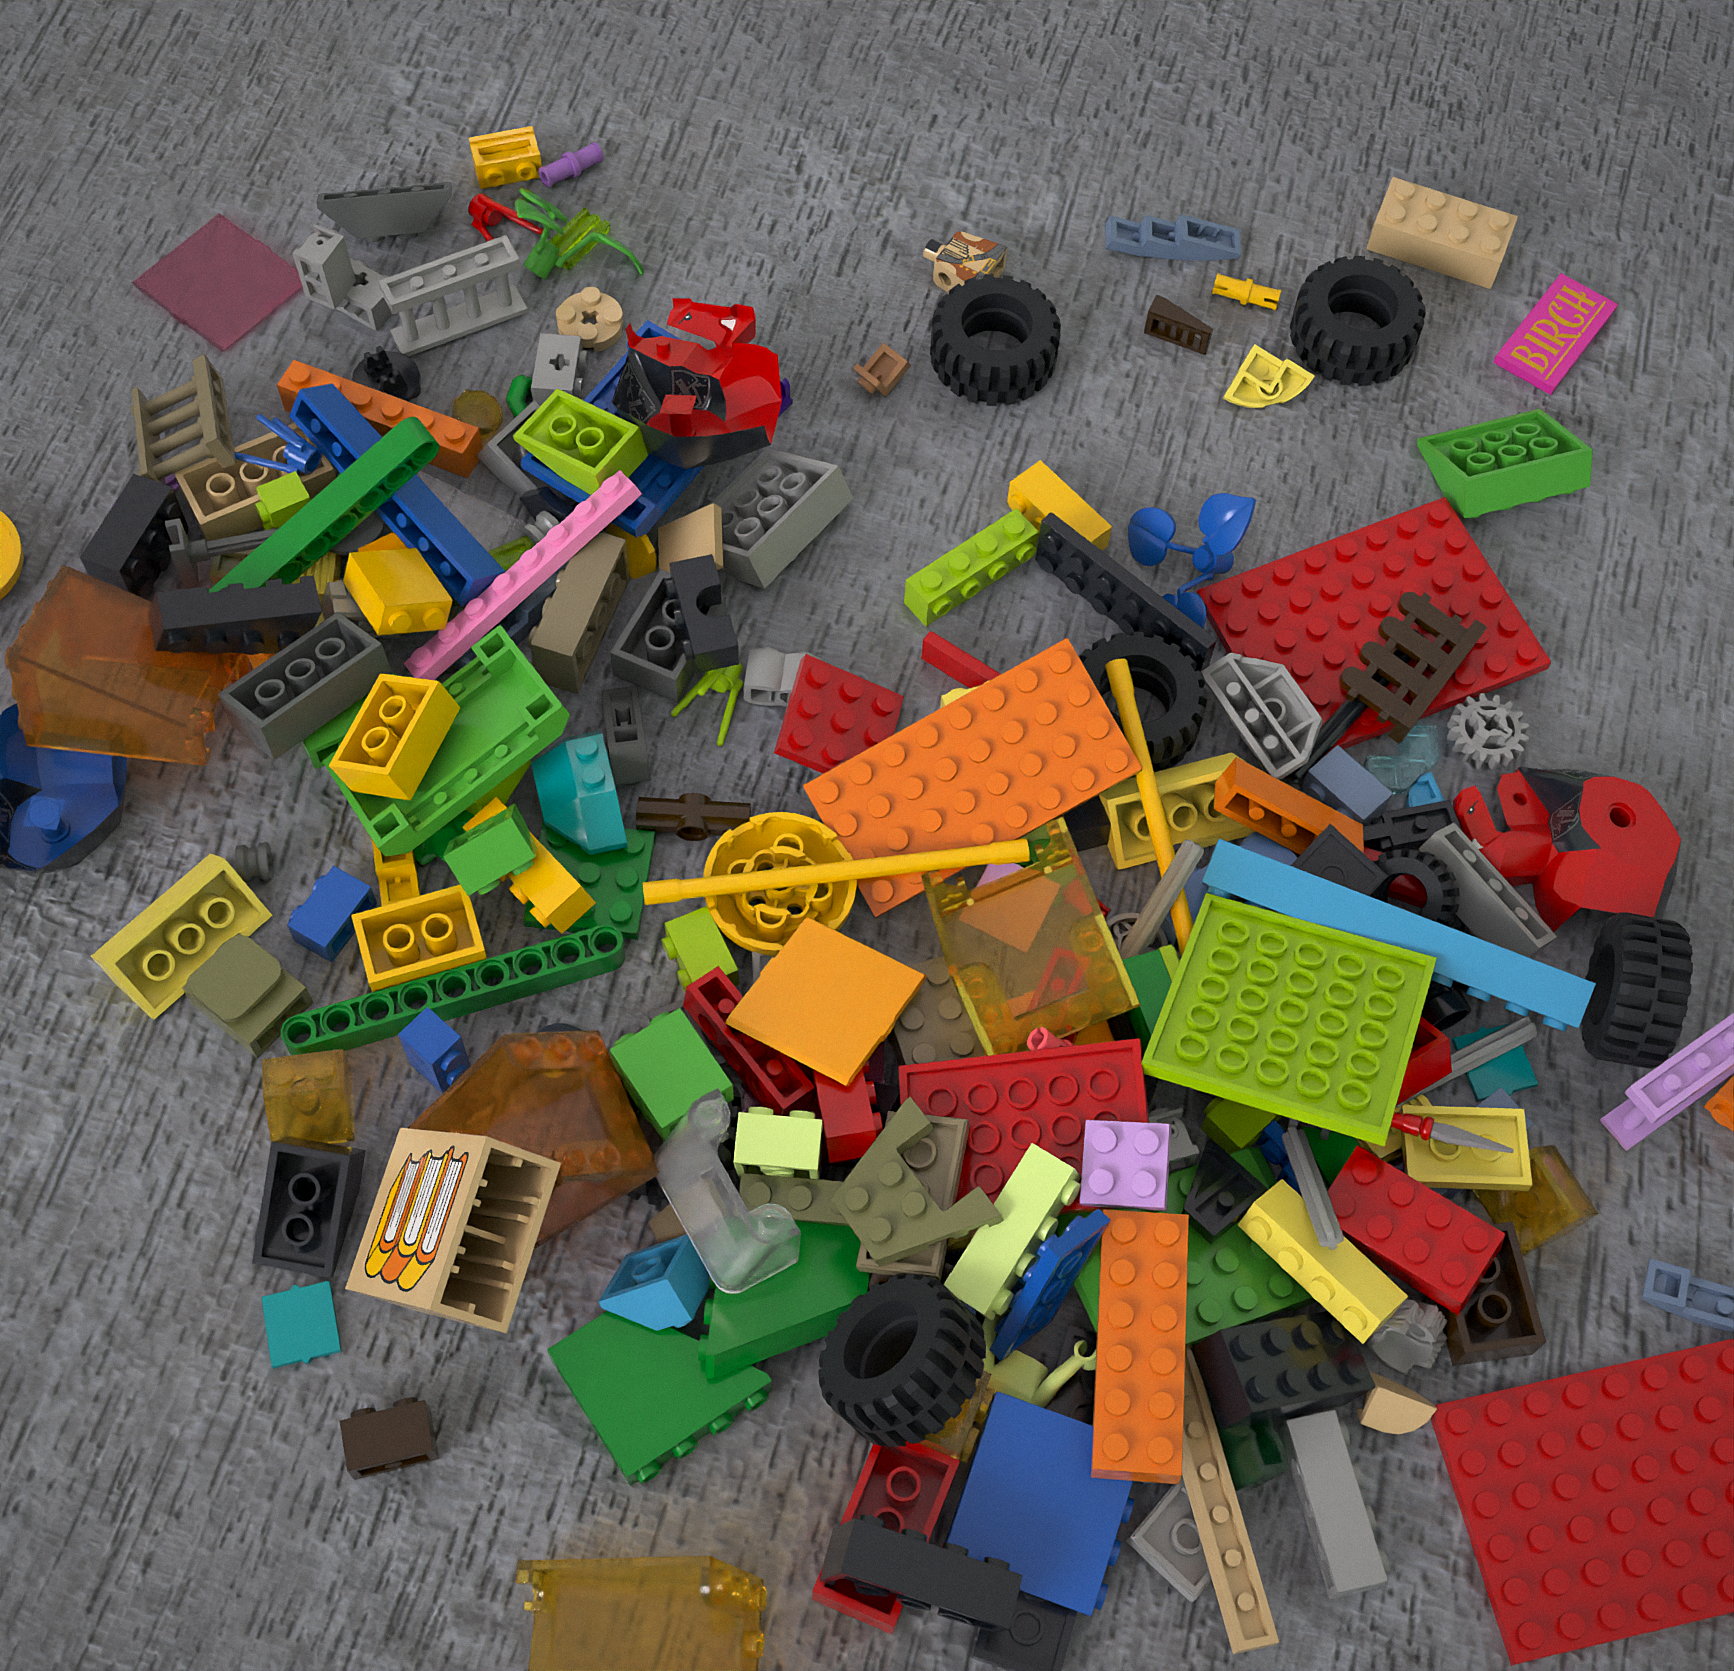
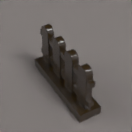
M1414 592L1403 593L1397 602V608L1400 613L1406 616L1405 619L1400 621L1392 616L1385 617L1378 626L1379 635L1387 641L1382 647L1373 641L1366 642L1359 651L1360 661L1368 666L1365 671L1362 672L1356 667H1347L1339 677L1341 687L1348 692L1345 696L1348 700L1353 702L1355 698L1359 699L1379 714L1376 720L1382 724L1388 720L1395 725L1388 737L1398 744L1407 736L1487 629L1484 624L1476 619L1466 629L1459 624L1462 618L1456 614L1450 618L1430 604L1429 601L1432 597L1425 592L1421 597ZM1414 622L1437 639L1431 643L1410 628V626ZM1444 644L1452 649L1449 654L1441 650ZM1394 647L1418 663L1414 669L1391 653ZM1425 669L1434 674L1430 680L1422 675ZM1375 672L1399 688L1395 694L1371 678ZM1406 694L1414 699L1411 705L1402 700Z

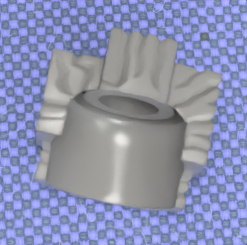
M1406 1299L1393 1316L1370 1337L1367 1345L1379 1361L1400 1374L1407 1375L1408 1369H1411L1414 1365L1431 1368L1432 1363L1435 1361L1434 1358L1438 1356L1437 1352L1441 1351V1347L1445 1344L1444 1341L1447 1340V1336L1442 1331L1447 1323V1319H1444L1445 1316L1442 1315L1441 1311H1438L1439 1308L1435 1305Z

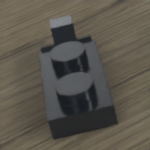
M1446 800L1381 813L1378 818L1371 820V825L1363 827L1364 847L1375 849L1379 846L1381 852H1393V850L1422 846L1435 832L1452 823H1455L1461 831L1462 829L1451 801Z

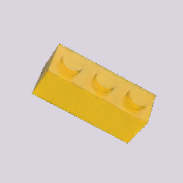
M1041 460L1010 481L1007 497L1010 509L1013 511L1017 508L1039 533L1042 519L1052 512L1100 550L1108 547L1112 526Z

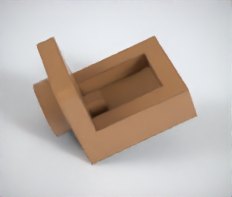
M883 342L864 367L856 363L853 370L860 376L857 382L871 394L877 390L886 397L911 365Z

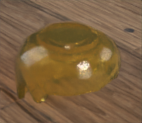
M465 389L457 398L454 397L451 418L478 427L481 440L493 436L500 429L503 422V411L495 396L483 390Z

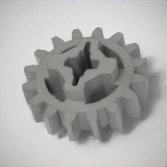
M1480 693L1476 702L1468 696L1463 705L1457 704L1447 723V727L1450 728L1447 740L1456 741L1452 748L1453 752L1463 751L1465 753L1462 759L1464 763L1472 758L1476 760L1475 765L1477 769H1480L1483 763H1488L1492 771L1497 768L1499 762L1504 767H1508L1513 759L1518 760L1529 740V737L1525 735L1529 724L1519 722L1524 713L1522 711L1513 713L1511 711L1513 702L1509 701L1505 705L1500 704L1499 695H1495L1492 701H1487L1485 694Z

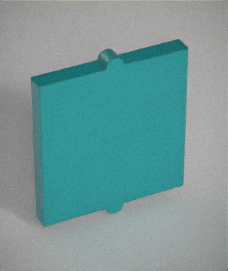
M1509 1024L1489 1029L1480 1027L1477 1032L1454 1037L1452 1043L1457 1051ZM1522 1044L1465 1073L1477 1102L1485 1100L1501 1087L1511 1096L1513 1092L1533 1088L1538 1085Z
M330 1281L301 1288L298 1285H293L291 1290L261 1297L271 1367L273 1369L299 1362H304L308 1365L312 1362V1359L342 1352Z

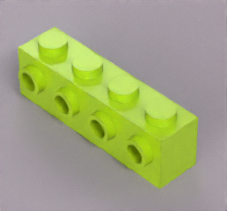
M1017 508L907 578L905 581L904 604L927 627L1035 556L1039 531Z

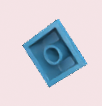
M694 1232L626 1254L598 1303L604 1310L656 1331L673 1325L676 1328L685 1326L695 1318L696 1311L703 1297L709 1291L712 1262Z

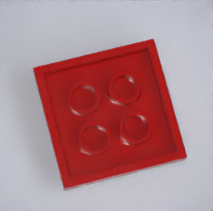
M805 654L800 660L774 753L824 774L894 735L904 696Z

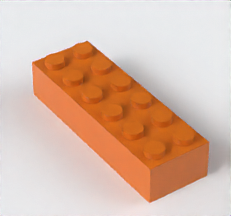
M1103 1209V1213L1111 1221L1101 1236L1091 1478L1179 1484L1182 1476L1189 1215Z

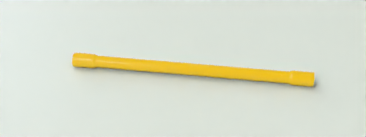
M1115 659L1108 662L1105 668L1112 695L1116 699L1125 738L1143 768L1142 771L1135 774L1162 878L1173 860L1175 852L1134 697V686L1126 659ZM1184 887L1170 909L1181 957L1194 926Z
M1027 839L993 842L982 846L680 880L675 878L643 882L645 905H653L714 895L985 864L1002 865L1028 862L1029 847Z

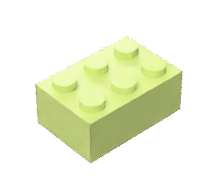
M749 1107L748 1113L739 1112L733 1161L739 1180H741V1173L820 1180L823 1149L822 1120L814 1119L815 1113L808 1111H790V1117L773 1115V1109L765 1107Z

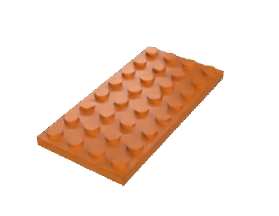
M1067 637L804 784L803 787L823 824L838 835L837 839L842 843L847 852L851 854L853 860L1018 840L1139 773L1143 768ZM968 867L857 879V885L875 918H878Z

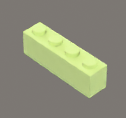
M1031 1143L993 1204L1002 1215L1004 1221L992 1227H989L987 1224L978 1228L944 1283L961 1302L993 1321L996 1314L1002 1315L1007 1310L1014 1296L1011 1290L1019 1277L1023 1279L1026 1272L1035 1264L1036 1256H1034V1253L1042 1241L1045 1242L1056 1231L1059 1223L1056 1217L1064 1204L1067 1206L1071 1205L1080 1191L1081 1184L1078 1182L1081 1176L1075 1168Z

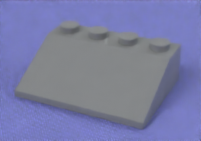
M766 448L710 503H715L721 508L722 569L741 582L763 589L771 584L779 573L791 561L795 560L798 554L853 499L839 466Z

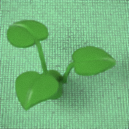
M524 188L519 189L522 199L517 198L515 201L518 218L533 219L541 222L544 226L539 242L535 244L523 263L527 269L546 280L554 265L561 268L568 258L591 241H597L625 253L633 261L642 276L644 269L633 252L621 242L600 232H592L559 257L557 254L560 249L549 242L547 238L551 228L561 235L564 234L561 227L554 221L555 217H558L565 223L568 221V218L556 206L545 201L536 193ZM530 203L537 204L538 206L545 209L546 214L540 212L536 207H534Z

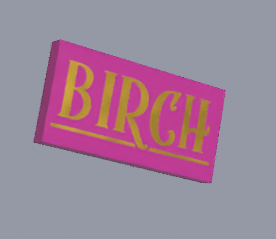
M1560 273L1497 353L1493 363L1552 395L1614 314L1618 304Z

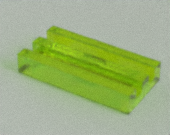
M584 207L562 228L564 234L557 233L549 242L560 249L557 254L560 257L579 243L593 227L595 229L592 232H600L606 235L611 230L610 222L606 219L600 221L599 215L596 213L590 215V210ZM589 242L568 258L562 266L570 270L598 242Z

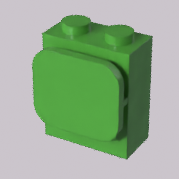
M681 1008L672 1013L663 1012L651 1020L648 1027L636 1034L632 1032L622 1036L615 1042L614 1047L610 1049L612 1065L622 1078L625 1089L643 1116L651 1122L663 1142L734 1100L733 1084Z

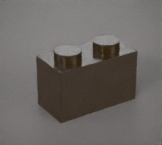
M415 1397L404 1398L395 1401L392 1404L393 1408L376 1411L375 1408H363L350 1414L351 1418L339 1420L347 1472L354 1480L439 1459L431 1409L425 1400L418 1401V1398Z

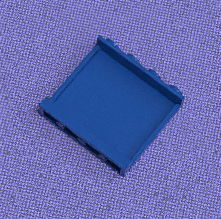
M996 1391L993 1394L945 1543L956 1544L968 1549V1557L984 1561V1557H992L1008 1562L1010 1564V1571L1023 1575L1020 1591L1075 1610L1086 1616H1092L1094 1608L1101 1610L1107 1594L1108 1584L1102 1582L1107 1565L1114 1567L1119 1555L1121 1541L1115 1538L1120 1522L1127 1524L1133 1509L1134 1499L1128 1497L1133 1481L1091 1478L1092 1425Z

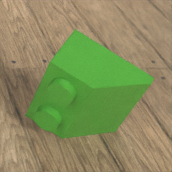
M514 803L450 840L443 857L467 896L476 891L483 895L500 884L498 880L500 877L509 872H512L515 876L530 868L534 864L532 859L536 857L537 847L519 808Z

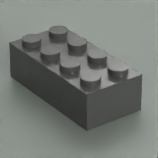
M337 612L221 691L218 696L231 725L275 760L366 696L371 691L380 673L393 675L382 644Z

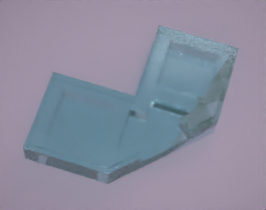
M1414 725L1399 744L1400 756L1367 755L1364 761L1365 769L1393 794H1405L1420 776L1437 764L1440 758L1437 725Z

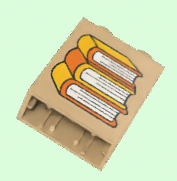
M400 1128L345 1289L415 1311L507 1334L561 1163L487 1136Z

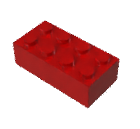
M1358 1145L1327 1191L1343 1236L1371 1262L1458 1316L1500 1251L1504 1241L1505 1233Z
M907 1441L906 1446L901 1447L873 1444L840 1525L855 1518L859 1519L860 1515H870L886 1522V1529L901 1533L902 1529L921 1532L928 1536L926 1542L929 1543L956 1476L960 1460L920 1443L910 1444ZM820 1571L812 1590V1600L893 1635L904 1607L896 1601L897 1594L889 1593L888 1597L877 1595L871 1597L857 1593L854 1587L855 1582L842 1578L836 1580L834 1586L819 1581Z

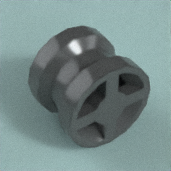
M268 842L259 843L254 848H248L246 845L236 846V870L245 883L250 882L252 878L258 877L263 880H273V857Z

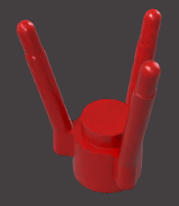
M484 193L475 195L469 203L468 213L474 218L471 225L480 231L487 242L494 238L486 229V226H496L501 221L502 216L530 231L542 235V228L524 218H518L515 210L497 203Z

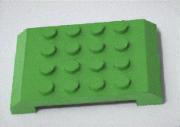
M501 625L471 647L477 655L475 659L442 683L443 687L461 708L411 801L353 792L329 767L336 751L323 760L324 765L373 842L386 857L410 853L560 737L564 731L570 714Z
M1246 1148L1229 1154L1268 1189L1277 1183L1260 1148ZM1198 1165L1169 1174L1166 1211L1123 1208L1111 1210L1182 1214ZM1094 1211L1058 1215L1056 1219L1059 1223L1054 1233L1059 1238L1076 1217L1081 1216L1085 1219ZM1240 1221L1213 1244L1206 1241L1188 1224L1185 1348L1200 1343L1220 1329L1248 1325L1289 1309H1293V1311L1301 1309L1318 1301L1238 1226ZM1101 1238L1074 1283L1096 1333Z

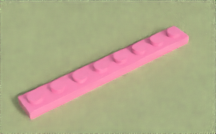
M620 470L612 477L607 478L597 491L588 499L579 503L574 511L559 525L552 527L540 542L532 549L524 552L511 568L496 577L492 585L477 598L472 599L464 610L446 624L444 630H439L426 644L417 648L412 653L411 657L404 662V665L413 677L435 680L640 497L642 493L636 485Z

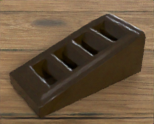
M1159 295L1155 296L1148 310L1144 329L1145 334L1206 355L1213 328ZM1195 334L1201 336V340L1197 338Z

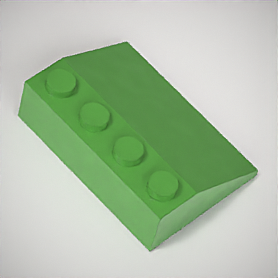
M1542 409L1417 439V446L1444 497L1447 498L1452 508L1463 518H1477L1484 513L1508 510L1515 505L1527 502H1540L1547 497L1559 494H1572L1576 490L1590 487L1593 449Z

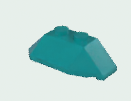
M601 731L563 738L531 763L543 820L546 826L567 840L580 845L581 849L590 855L628 847L617 792Z

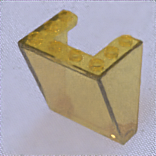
M1063 817L1045 824L1050 835V843L1045 849L1042 848L1041 844L1034 846L1040 862L972 890H969L963 876L956 878L957 885H949L944 882L939 870H933L921 875L949 975L987 1056L1030 1051L1027 1046V1040L1030 1033L1036 1028L1041 1029V1027H1044L1060 1039L1141 1006Z
M712 1556L518 1560L516 1583L519 1585H531L533 1587L532 1593H534L533 1600L524 1602V1610L534 1613L528 1671H758L759 1658L762 1657L764 1652L761 1619L762 1612L767 1605V1591L764 1586V1579Z

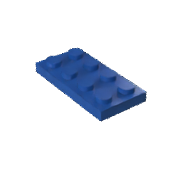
M1097 1209L1085 1219L1081 1216L1076 1217L1067 1226L1062 1236L1059 1238L1055 1234L1050 1236L1039 1248L1037 1254L1041 1257L1040 1260L1026 1272L1023 1277L1026 1285L1013 1296L1009 1305L1012 1309L1011 1312L1004 1316L994 1329L998 1335L989 1350L1000 1361L1008 1357L1053 1321L1111 1221L1100 1209Z

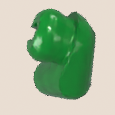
M519 375L511 382L506 396V403L514 418L527 407L525 398L526 395H532V377Z

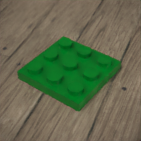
M543 820L539 842L596 902L566 932L576 933L600 925H611L620 930L623 938L638 940L645 902L643 882H648L656 839L654 831L624 828L628 847L590 855L582 850L580 845L567 840L546 826ZM530 900L526 903L523 918L525 927L557 930L552 924L545 928L530 912L535 905Z

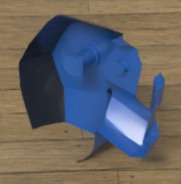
M21 699L1 713L0 868L30 873H52L77 865L91 854L120 825L127 779V752L123 721L121 729L115 736L104 738L37 728Z

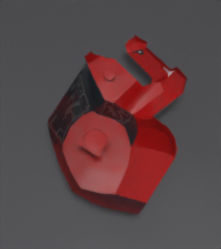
M672 298L673 309L669 314L666 325L714 341L716 348L710 350L695 342L663 336L654 338L637 336L632 329L631 323L625 328L629 352L612 399V404L622 419L640 427L648 453L683 469H689L731 460L772 444L782 403L778 354L773 353L766 347L749 344L755 338L756 316L753 307L740 304L725 307L692 302L690 298Z
M1520 766L1514 773H1502L1499 777L1501 781L1497 786V791L1507 825L1512 829L1505 833L1496 831L1482 795L1476 788V785L1462 789L1454 798L1453 808L1463 833L1511 886L1532 883L1535 906L1542 920L1551 928L1553 933L1580 907L1663 918L1677 872L1681 838L1659 803L1640 784L1615 776L1581 770L1539 769Z

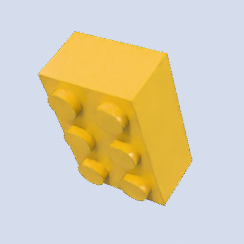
M380 673L331 760L329 767L353 792L411 801L461 707L439 681Z
M461 884L351 915L372 992L487 959L470 896H467Z

